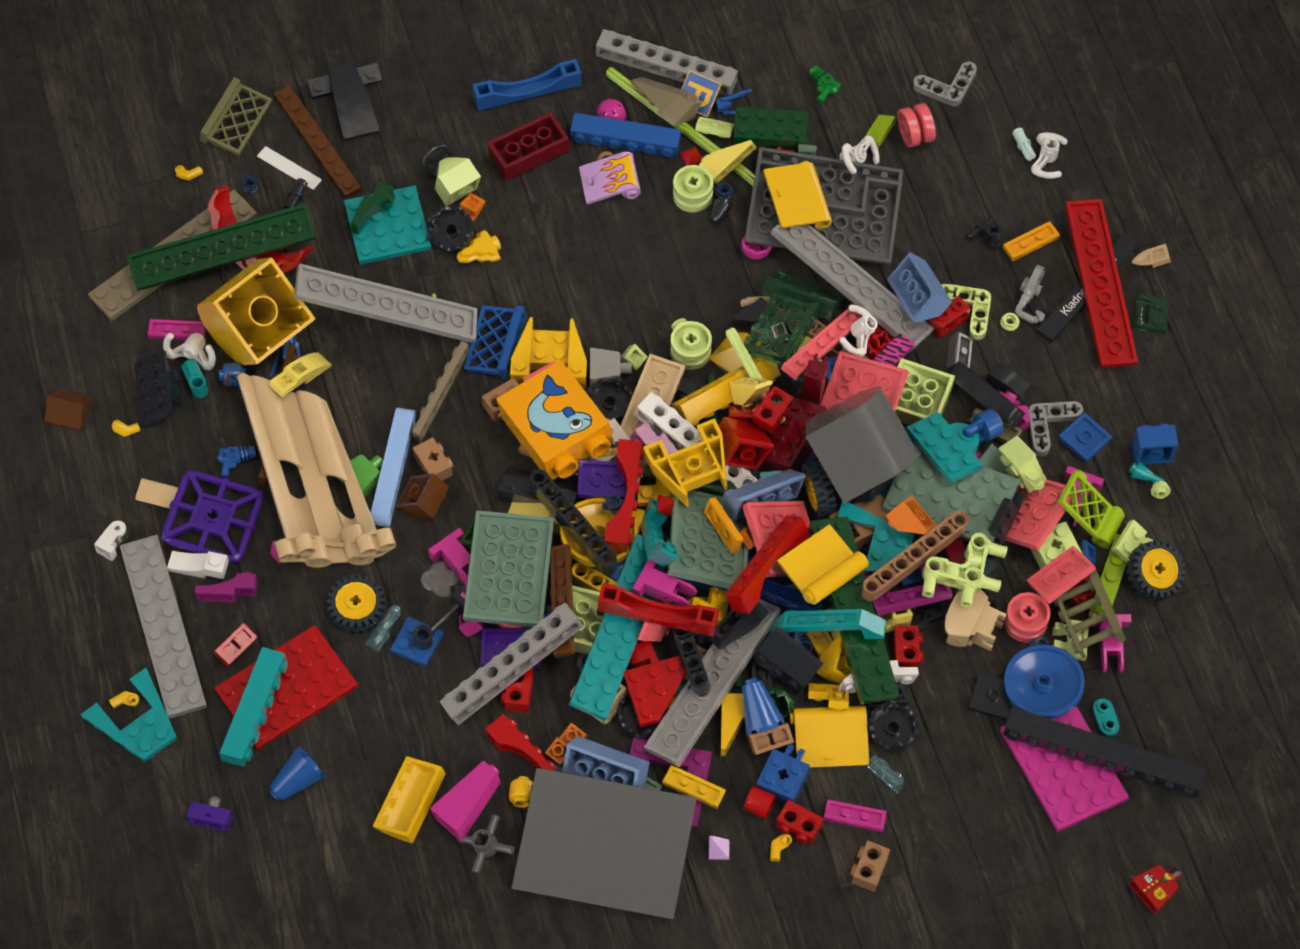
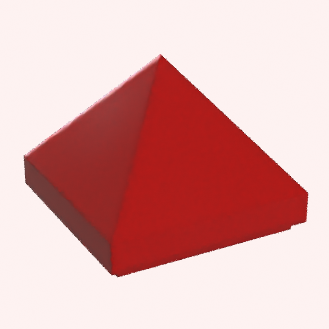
M696 146L679 153L686 166L698 164L703 158Z
M659 494L658 512L672 517L674 500Z

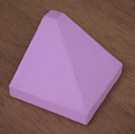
M709 836V860H729L728 839Z

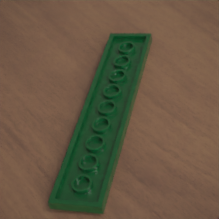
M305 203L126 256L136 289L140 291L317 238Z
M848 516L810 522L809 526L812 536L830 524L853 553L858 551ZM864 571L829 595L833 610L863 609L876 615L873 602L866 601L861 595L863 583L866 580ZM861 630L839 631L860 704L898 699L900 695L884 640L864 639Z

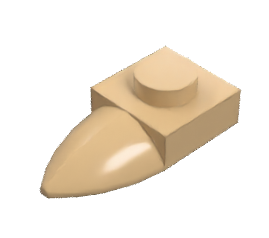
M1166 244L1147 249L1138 254L1132 261L1133 264L1152 265L1153 268L1171 262Z

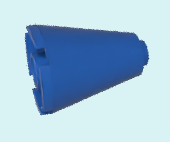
M756 677L745 680V685L742 686L747 735H752V730L753 732L757 731V733L776 728L779 726L778 722L785 724L784 718L762 681L757 680Z
M299 746L270 784L272 789L269 792L276 800L281 798L284 801L323 779L326 774L318 768V764Z

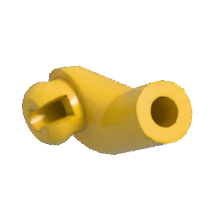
M182 165L175 168L176 176L188 181L203 174L200 166L190 171L185 170Z
M124 691L110 699L109 702L113 709L121 704L136 706L139 702V697L137 694Z
M780 835L771 842V861H780L781 851L792 843L790 835Z

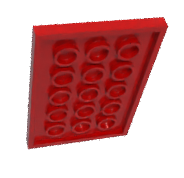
M315 625L275 650L285 653L288 667L286 672L281 674L280 687L273 694V705L271 708H268L266 722L264 726L261 725L259 730V740L257 743H254L257 751L358 688V683ZM256 662L215 687L216 693L233 717Z

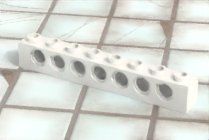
M652 392L637 406L633 414L641 422H647L658 436L665 433L678 451L701 442L698 437V431L693 427L692 423L682 418L674 408L669 407L660 396ZM684 436L689 437L691 441L686 440ZM726 465L727 480L733 482L737 489L746 483L751 484L758 481L748 469Z

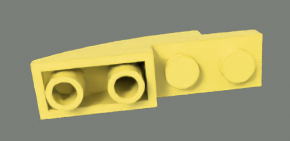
M318 352L305 355L287 365L282 373L270 380L269 386L281 397H284L302 383L307 384L330 368L332 364Z

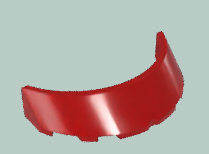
M227 185L217 188L208 203V212L210 211L212 223L211 231L238 223L231 207L229 186ZM309 246L295 253L271 252L236 263L240 268L245 269L258 259L272 257L280 270L285 273L296 268L313 248Z

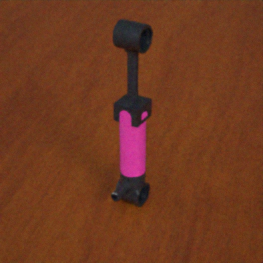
M467 584L464 587L460 586L451 594L453 605L430 626L422 624L414 629L413 640L417 649L424 651L431 648L434 632L458 610L464 614ZM422 635H425V636L428 637L427 639H424V640L419 639V637L422 636Z

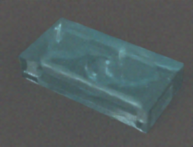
M874 755L869 760L868 768L898 794L903 789L905 782L902 775L889 768L888 763L883 758H878Z

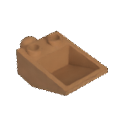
M882 495L877 496L874 501L853 504L885 521L888 520L886 515L889 512L882 510L885 501ZM839 511L830 515L829 518H838ZM850 523L856 547L859 551L863 548L864 544L871 543L875 529Z

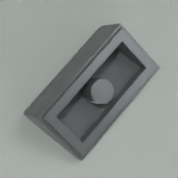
M960 332L950 337L946 366L948 369H952L958 360L970 368L973 338Z

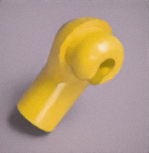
M115 420L112 423V430L123 437L141 432L138 423L129 426L120 420Z

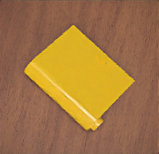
M804 161L800 164L763 170L782 229L814 224L816 229H823L832 224L813 163Z
M830 524L776 561L803 594L805 601L813 605L869 567L866 556L860 551L853 553Z
M849 706V709L840 711L828 707L795 708L793 713H790V725H794L796 757L798 751L801 748L804 749L805 753L801 761L809 764L810 768L869 765L866 706Z

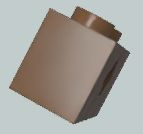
M433 437L413 447L414 458L425 474L434 473L441 480L452 476L453 463L449 457L446 458L444 456L442 445L439 442L436 443Z

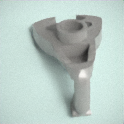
M1040 265L1035 267L1031 278L1026 277L1020 288L1024 294H1022L1019 304L1015 309V313L1019 318L1031 324L1042 323L1045 319L1044 313L1038 310L1035 312L1037 316H1032L1022 311L1034 295L1038 296L1041 292L1042 286L1039 284L1044 276L1045 268Z

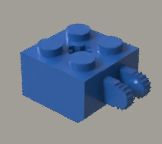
M792 744L788 745L785 753L772 750L756 783L757 787L775 794V801L784 805L788 799L794 803L796 802L810 769L809 764L801 761L805 753L804 749L801 748L798 751L796 759L790 757L794 749Z

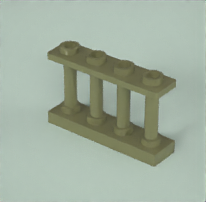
M1096 570L1089 574L1091 579H1088L1087 583L1066 591L1053 601L1055 606H1059L1061 609L1058 611L1062 622L1066 621L1067 626L1064 628L1068 637H1072L1074 640L1071 643L1076 654L1080 653L1082 658L1086 657L1084 648L1112 636L1113 638L1116 636L1119 643L1127 640ZM1090 589L1092 591L1096 590L1097 594L1094 595V598L1066 610L1063 601ZM1096 605L1103 606L1104 610L1100 614L1076 625L1072 624L1071 616ZM1104 620L1105 622H1110L1111 626H1108L1107 630L1079 641L1077 632Z

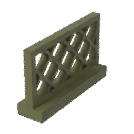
M234 77L201 130L200 141L206 144L210 142L240 156L272 103V98L241 84L240 80ZM241 90L248 93L250 98L240 100L239 94ZM261 99L266 102L264 106L256 107L254 101ZM252 102L253 109L244 110L242 104ZM239 105L241 112L232 113L230 108ZM256 113L257 118L256 120L248 121L246 114ZM243 115L245 122L236 124L234 117ZM231 118L233 125L224 127L223 120ZM247 126L249 132L240 135L238 128ZM235 129L237 136L228 138L226 131ZM223 132L225 139L217 140L213 136L216 133ZM239 140L240 147L236 149L230 145V142Z

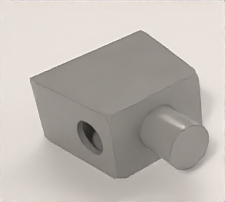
M590 348V385L592 387L602 378L614 379L615 377H620V374H632V363H620V352Z

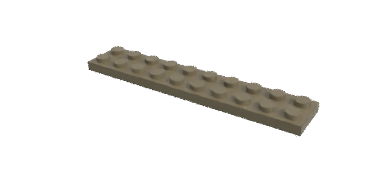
M235 190L229 193L231 207L238 223L258 217L257 212ZM208 208L154 247L211 231L212 223ZM127 265L88 293V296L112 322L163 284L137 291L130 266Z

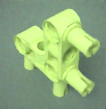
M975 533L965 550V564L949 562L945 558L930 557L922 570V577L924 579L922 595L928 598L933 597L936 583L961 589L963 592L960 605L970 608L974 593L977 590H981V588L995 592L1000 590L1001 580L986 577L983 574L988 554L1005 558L1008 547L991 543V540L984 534Z

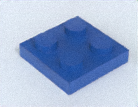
M1083 413L1058 436V440L1082 461L1087 463L1112 440V436L1086 413Z
M407 617L390 649L391 653L427 667L444 633L438 629L434 632L431 648L424 651L419 650L414 645L413 631L417 626L427 624ZM422 635V636L419 637V639H422V640L428 638V637L425 636V635Z

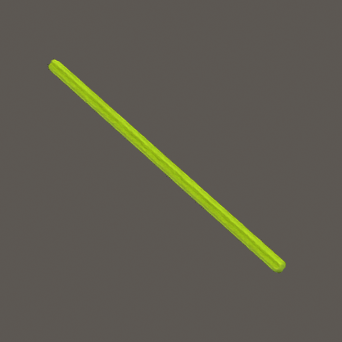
M613 67L606 71L608 78L662 117L658 113L659 109L656 105L651 106L649 103L650 99L641 95L629 79ZM686 122L674 126L709 154L721 150V148L698 131H695ZM740 163L732 170L749 184L754 185L755 174Z

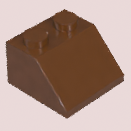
M434 473L411 476L394 508L419 519H431L438 513V508L445 499L449 486Z

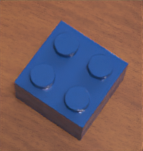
M1161 424L1159 426L1143 425L1137 427L1131 444L1134 462L1140 461L1144 465L1173 463L1179 445L1175 425Z

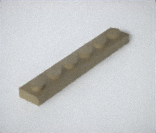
M461 341L460 345L454 348L451 361L446 363L443 376L438 378L435 391L431 392L428 397L427 406L421 409L418 422H415L412 426L413 441L421 443L467 358L469 352L468 343Z

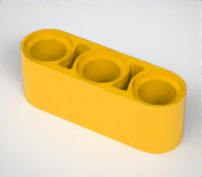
M580 562L572 567V581L578 587L600 592L602 583L614 586L617 583L591 566ZM577 573H584L585 575H583V576H578V575H576V574H577ZM599 582L601 585L595 586L593 583Z

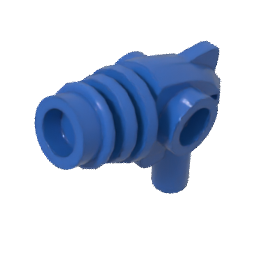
M249 445V449L244 446L245 450H243L242 446H240L241 450H239L238 446L227 449L221 448L217 456V460L223 463L221 477L228 478L230 468H236V464L241 463V458L245 462V457L247 460H249V456L251 459L256 457L254 446L250 447Z

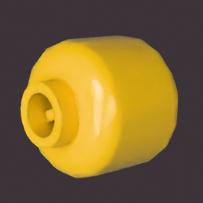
M521 776L510 783L509 800L518 808L529 807L534 782L529 780L528 777Z

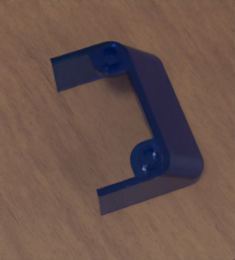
M768 579L764 580L760 594L761 599L795 611L820 610L824 601L822 599L815 605L807 603L799 590Z

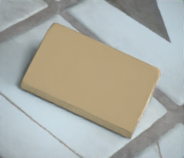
M142 478L135 500L171 508L169 505L174 500L178 487Z

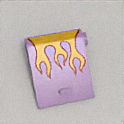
M622 152L579 167L587 205L621 193L625 198L635 199L641 193L633 154L630 152Z

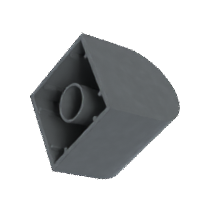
M880 386L861 391L806 421V438L844 504L894 477L910 466L919 456Z

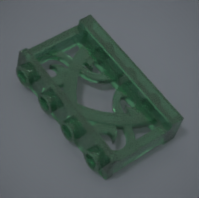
M776 291L774 296L769 298L767 308L762 310L758 323L753 325L751 335L747 336L744 341V346L748 353L776 363L781 368L801 347L818 317V305L814 303L807 304L781 295L780 292ZM779 306H783L789 308L790 312L786 313L783 307L782 311L780 312L776 310ZM787 321L788 328L793 334L781 335L775 339L770 327ZM791 321L798 323V326H793ZM759 340H762L763 343H761V346H766L768 344L770 345L766 348H762L757 346L756 344ZM783 340H787L788 343L784 344Z

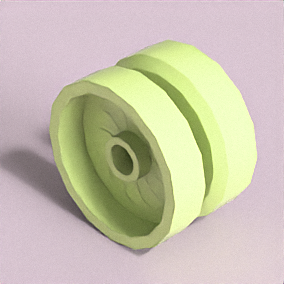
M688 165L681 168L673 179V199L676 205L683 211L693 213L700 212L711 204L713 198V177L710 172L697 165Z
M687 321L675 327L671 334L670 351L673 362L685 365L686 370H695L707 364L711 356L712 342L709 329L703 324L694 321Z

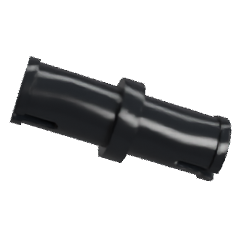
M302 178L297 179L293 190H290L288 194L289 198L283 209L297 206L298 202L302 200V194L308 185L306 180Z

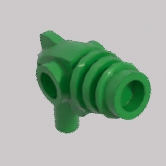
M813 66L810 69L809 74L818 85L817 91L820 92L816 100L819 103H823L829 93L836 94L841 84L820 67Z

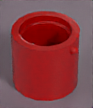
M753 786L747 796L743 810L767 819L776 800V795Z

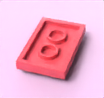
M1072 546L1028 578L1027 582L1050 604L1095 571L1096 568L1078 549Z

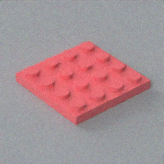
M840 351L831 374V381L828 382L820 405L829 409L861 391L880 386L892 408L896 411L909 371Z
M1046 479L1044 488L1040 490L1035 489L1031 493L1025 488L1021 489L1018 486L1016 492L1023 493L1026 498L1005 541L1039 551L1066 511L1058 503L1066 485ZM1069 494L1066 499V502L1069 505L1072 502L1071 494Z
M803 501L746 502L742 505L757 552L786 515L802 517L806 527H810V520ZM790 549V550L786 551L785 553H783L782 555H780V556L778 557V559H780L781 557H783L785 554H787L788 552H790V551L793 550V549ZM776 561L766 577L787 576Z

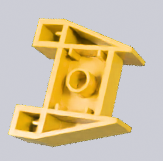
M530 317L511 358L510 380L514 378L520 385L523 383V378L531 374V370H539L553 361L558 362L561 360L581 387L586 388L587 360L574 320L570 319V331L533 330V317Z
M715 418L697 425L698 437L701 441L697 444L669 455L661 440L643 447L645 459L652 474L685 506H689L687 492L716 480H720L725 491L728 490L723 437Z

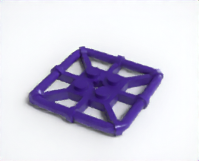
M188 470L181 479L174 500L169 505L171 508L162 529L161 539L172 546L189 550L196 554L208 553V551L228 556L229 562L238 563L245 553L252 532L256 529L255 523L263 504L264 494L256 488L230 481L226 477L220 478L203 472ZM196 479L220 485L217 496L204 493ZM189 481L199 496L195 506L181 502ZM226 488L250 494L235 502L223 499ZM255 501L248 522L233 518L237 508ZM178 510L192 513L188 523L171 530ZM215 512L217 518L210 519L207 515ZM230 525L245 529L237 552L227 536ZM191 529L203 533L199 545L173 538ZM208 535L222 538L230 554L204 547Z

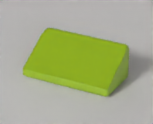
M879 115L866 135L873 137L878 149L894 126L895 116Z

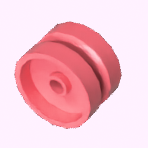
M925 103L914 105L913 109L906 107L898 111L899 130L907 147L918 146L920 141L926 144L935 140L934 120Z
M1029 592L1020 593L1013 597L1008 604L1007 615L1004 621L1008 634L1013 639L1023 643H1030L1031 640L1035 641L1037 638H1041L1046 632L1051 612L1048 603L1041 596Z

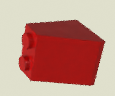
M724 417L718 425L723 437L725 465L757 471L774 448L773 443L763 429L753 422Z

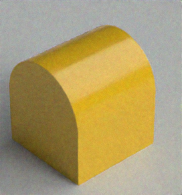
M272 257L256 260L197 305L198 314L212 338L228 356L242 365L260 363L315 320V317L305 303L294 299L295 289Z

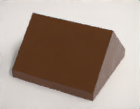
M56 389L47 396L44 422L81 431L93 402V397Z

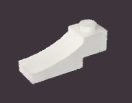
M172 551L167 570L205 579L206 576L224 579L229 560L227 555L209 551L204 554Z

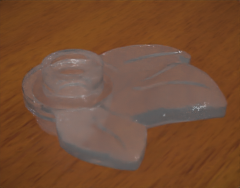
M437 562L431 566L430 571L423 573L421 582L426 589L433 590L436 595L449 597L451 595L449 587L458 583L460 578L455 572L447 570L448 564L446 562Z

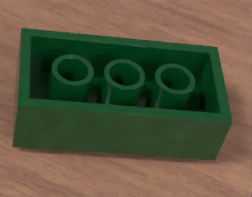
M736 107L733 145L751 140L757 148L764 147L777 150V147H781V149L793 150L795 153H798L799 144L806 145L808 111Z

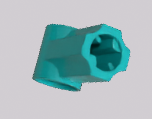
M187 360L181 368L190 386L192 395L195 398H204L209 391L206 379L197 361Z

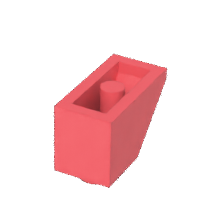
M644 621L638 640L661 642L663 636H668L671 627Z

